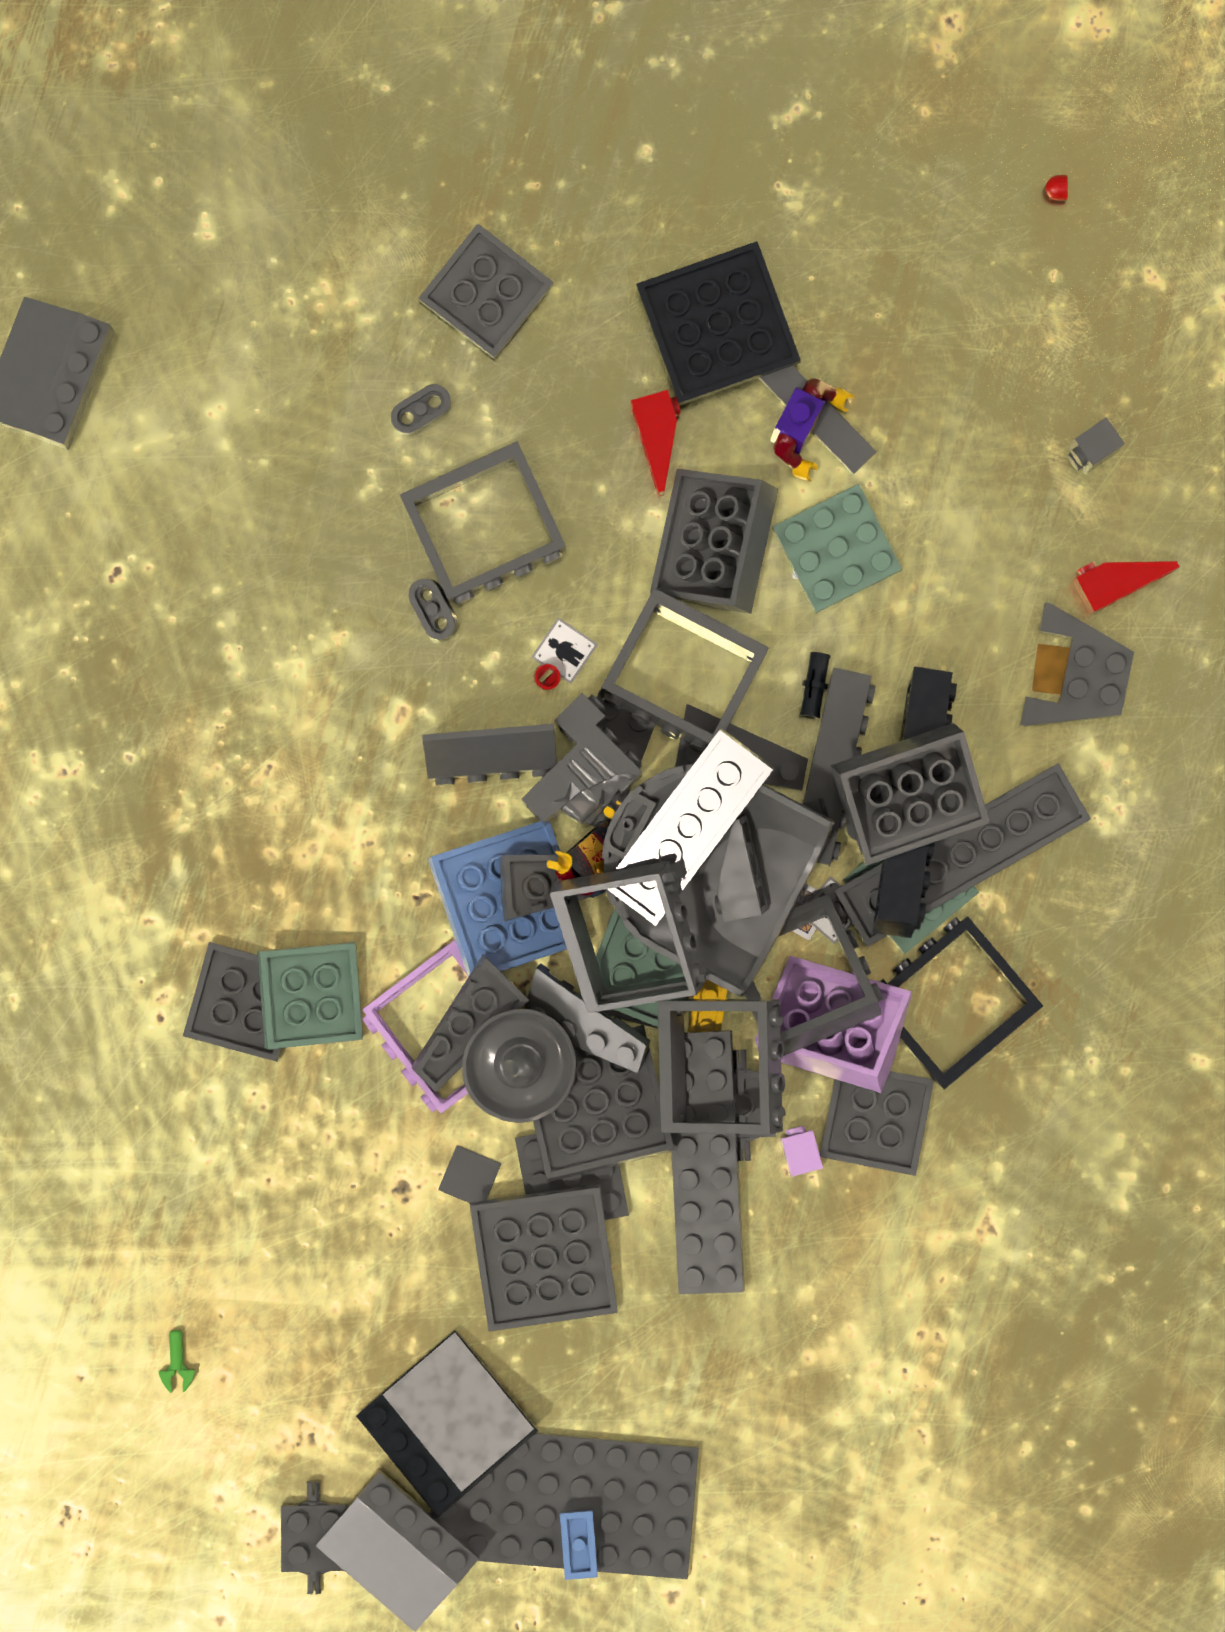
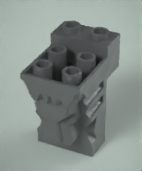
M581 693L554 720L555 726L568 738L574 747L521 799L522 803L544 826L554 817L557 818L562 812L579 824L586 823L592 825L602 809L610 805L618 792L623 795L642 777V771L640 770L642 762L630 750L624 754L617 747L619 739L606 726L602 730L599 729L605 723V715L603 714L605 707L592 694L587 698Z

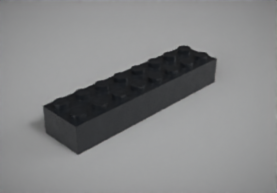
M914 666L907 687L900 741L952 724L953 715L947 714V711H951L957 690V683H951L953 672ZM935 842L882 860L873 933L911 938L915 929L920 930L926 909V904L920 903L921 898H925L930 881V872L925 871V866L929 867L930 859L932 860Z

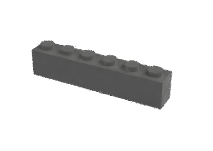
M835 667L830 677L803 803L823 798L829 819L835 821L832 827L835 836L828 838V844L825 845L816 863L826 867L830 866L831 860H838L841 842L836 841L838 829L844 830L847 820L830 765L861 755L862 748L856 746L859 734L865 735L869 716L863 715L866 703L872 704L876 685L870 684L871 675Z

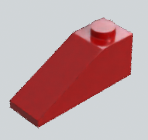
M668 390L631 400L630 404L658 497L664 496L677 425L676 416L681 415L676 396L670 398Z
M1177 561L1104 562L1099 566H1096L1095 562H1091L1077 570L1079 576L1073 580V583L1088 612L1092 615L1176 571L1180 566Z

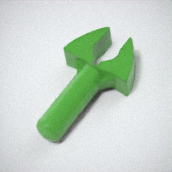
M172 1330L169 1332L170 1366L166 1371L160 1370L158 1373L165 1388L172 1393V1377L176 1374L177 1370L178 1374L183 1378L182 1386L184 1393L192 1383L196 1369L188 1370L183 1364L182 1331Z

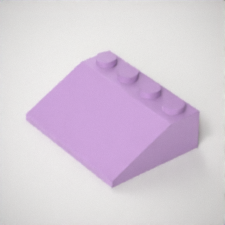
M789 956L772 999H780V1016H784L780 1031L783 1032L861 999L864 995L854 974ZM868 979L870 984L877 983L884 1000L879 1001L882 1015L783 1056L781 1063L882 1093L893 1065L912 992ZM757 1034L756 1039H755L757 1048H758V1034Z

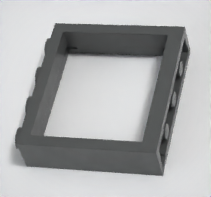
M518 441L400 494L401 500L449 603L456 601L458 605L465 601L467 602L475 597L474 592L485 588L487 592L494 590L504 584L502 579L513 574L516 578L525 576L533 571V565L544 561L545 565L551 564L563 557L561 552L566 551V545ZM512 462H516L552 542L453 587L416 506Z
M654 588L605 679L599 696L611 704L612 708L620 709L622 707L630 711L632 717L643 724L651 722L660 727V731L664 735L672 739L680 737L689 742V746L693 750L703 752L721 728L725 731L727 730L769 647ZM653 612L751 662L713 734L615 684Z
M669 861L562 880L550 892L587 1013L697 995L704 985L706 970L703 963L699 962L696 952L697 940L694 933H690L687 923V907L680 900L678 877L675 872H672ZM655 881L684 976L606 989L577 894Z
M829 894L793 908L779 936L827 916L864 997L781 1032L784 1056L882 1015L879 1001L884 999L877 983L870 984L867 975L871 974L868 963L864 956L858 958L854 950L859 947L852 929L845 930L842 922L846 921V917L839 902L833 905ZM753 981L744 996L746 999H762ZM751 1011L758 1025V1011Z
M670 999L658 1001L661 1132L768 1135L783 1132V1116H786V1111L782 1107L785 1077L781 1072L784 1044L781 1041L780 1027L783 1024L784 1016H780V999ZM684 1011H758L760 1123L686 1121Z

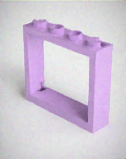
M455 940L362 1009L366 1014L362 1020L373 1035L379 1031L386 1041L382 1044L384 1050L392 1060L397 1057L405 1066L401 1070L402 1074L412 1086L417 1083L425 1092L421 1096L423 1102L431 1112L437 1109L440 1114L468 1094L465 1085H462L443 1100L440 1094L435 1092L411 1068L415 1061L379 1015L378 1011L451 956L455 958L466 973Z

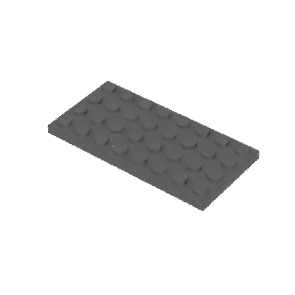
M536 1433L440 1517H437L432 1510L431 1514L479 1555L478 1561L564 1569L560 1512L593 1510L597 1572L688 1580L699 1447Z

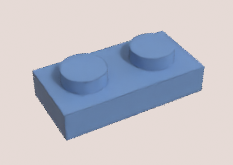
M593 1510L560 1512L565 1580L598 1577Z

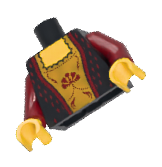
M618 800L616 801L617 809L621 804ZM607 806L604 809V814L612 820L616 811ZM607 820L596 825L566 853L556 850L555 853L558 856V860H548L547 867L555 870L559 881L604 873L602 852L605 836L610 824ZM606 889L577 895L594 898L601 895Z

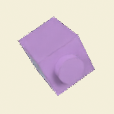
M804 1126L785 1130L787 1136L780 1138L790 1176L793 1177L822 1169L823 1166L813 1130L805 1131Z

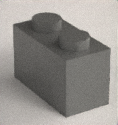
M1106 417L1072 441L1067 448L1070 452L1067 457L1077 471L1082 469L1086 475L1117 454L1125 443Z

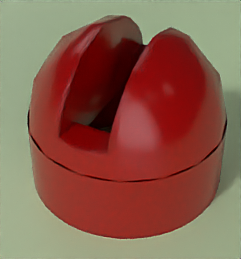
M1055 175L1047 181L1045 190L1051 199L1067 201V175Z
M541 664L534 671V682L542 689H553L560 682V672L552 664ZM550 668L553 672L541 683L539 679Z

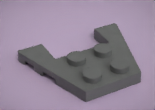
M1045 602L1038 632L1071 639L1059 703L1026 696L1019 726L1027 727L1122 715L1134 651L1053 604Z

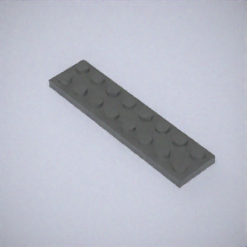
M1059 763L985 804L990 823L935 842L932 860L930 859L929 867L925 866V871L930 872L928 891L925 893V898H921L920 903L926 904L925 914L1091 820ZM882 864L834 890L837 899L866 948L888 936L872 932Z
M732 1030L684 1032L686 1121L736 1122ZM671 1133L675 1149L672 1152L679 1294L744 1292L745 1280L737 1134Z

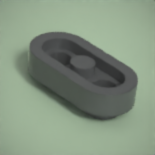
M437 384L428 385L393 408L391 422L394 429L403 435H412L433 423L449 411L451 406L450 395L444 387ZM433 397L441 400V404L436 408L429 405V400ZM411 414L414 417L411 424H404L401 421L402 416Z
M419 579L415 581L409 589V600L424 630L434 639L450 638L457 630L458 620L440 584L433 579ZM426 589L432 592V598L429 601L423 597V592ZM441 617L447 621V626L444 629L438 626V620Z

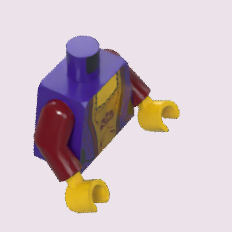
M809 379L803 388H795L776 424L770 442L774 443V453L793 469V476L809 482L812 481L809 478L810 469L817 471L818 466L816 463L802 459L800 453L827 401L832 406L847 412L849 409L845 408L844 404L849 397L855 398L853 394L840 387L835 388L818 379Z

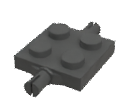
M733 1050L736 1122L760 1123L759 1072L747 1069L746 1050H740L741 1063H739L738 1050ZM776 1133L770 1135L737 1134L738 1161H743V1148H745V1161H751L750 1141L759 1137H776Z
M306 1481L307 1501L297 1505H280L281 1572H300L307 1575V1594L313 1595V1582L315 1581L316 1595L321 1594L320 1574L329 1571H344L315 1545L346 1510V1503L329 1504L320 1501V1481H314V1494H312V1481Z

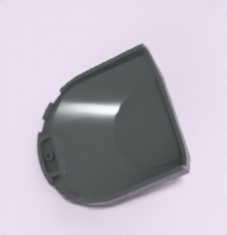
M694 764L674 767L657 773L638 785L624 799L612 817L605 836L602 852L604 873L615 871ZM765 784L761 785L739 816L747 814L769 910L760 916L725 923L722 914L719 915L716 910L715 896L718 895L717 887L732 825L679 894L681 902H684L687 907V923L690 933L693 932L696 937V952L699 962L703 963L705 967L706 979L740 997L745 995L765 963L826 845L835 822ZM606 889L610 903L614 905L623 920L624 926L643 944L680 964L666 915L664 914L655 926Z

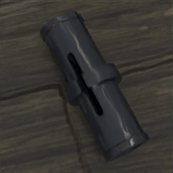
M810 652L807 678L802 682V687L805 689L799 716L809 719H820L823 693L828 689V684L825 682L831 656L820 652Z

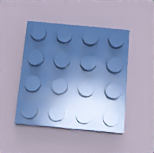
M536 822L428 858L468 977L483 954L502 972L567 950L554 908L503 922L499 857L503 855H557L555 852L556 850L560 851L550 822L546 826L541 822Z

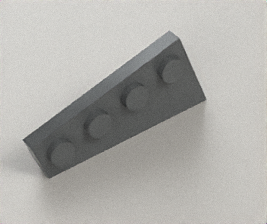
M686 704L684 720L713 734L721 719ZM730 723L726 732L774 767L763 784L802 791L808 758ZM680 738L675 767L694 764L703 752L693 750L689 746V742Z
M503 855L499 857L503 922L554 908L550 892L558 884L559 879L555 870L547 867L548 860H558L557 855ZM577 895L578 901H579V900L586 899V898H590L589 896L583 897V896Z
M483 954L411 1068L437 1092L462 1067L464 1050L475 1031L488 1019L499 1013L521 1009L529 999Z
M540 963L535 970L527 997L529 1001L525 1004L524 1009L538 1011L554 1019L566 1031L573 1046L638 1073L642 1069L650 1040L618 1017L612 1018L603 1011L587 1013L583 998L573 990L574 986L564 979L560 981L548 973L550 969Z

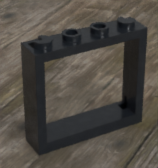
M958 916L943 927V930L946 932L945 935L937 941L933 937L918 948L921 952L920 956L912 962L909 958H906L893 969L897 975L889 982H886L884 979L879 981L895 987L901 986L966 931L1024 999V1004L943 1072L903 1026L900 1041L941 1090H945L1043 1007L1042 1003L968 916L962 920Z

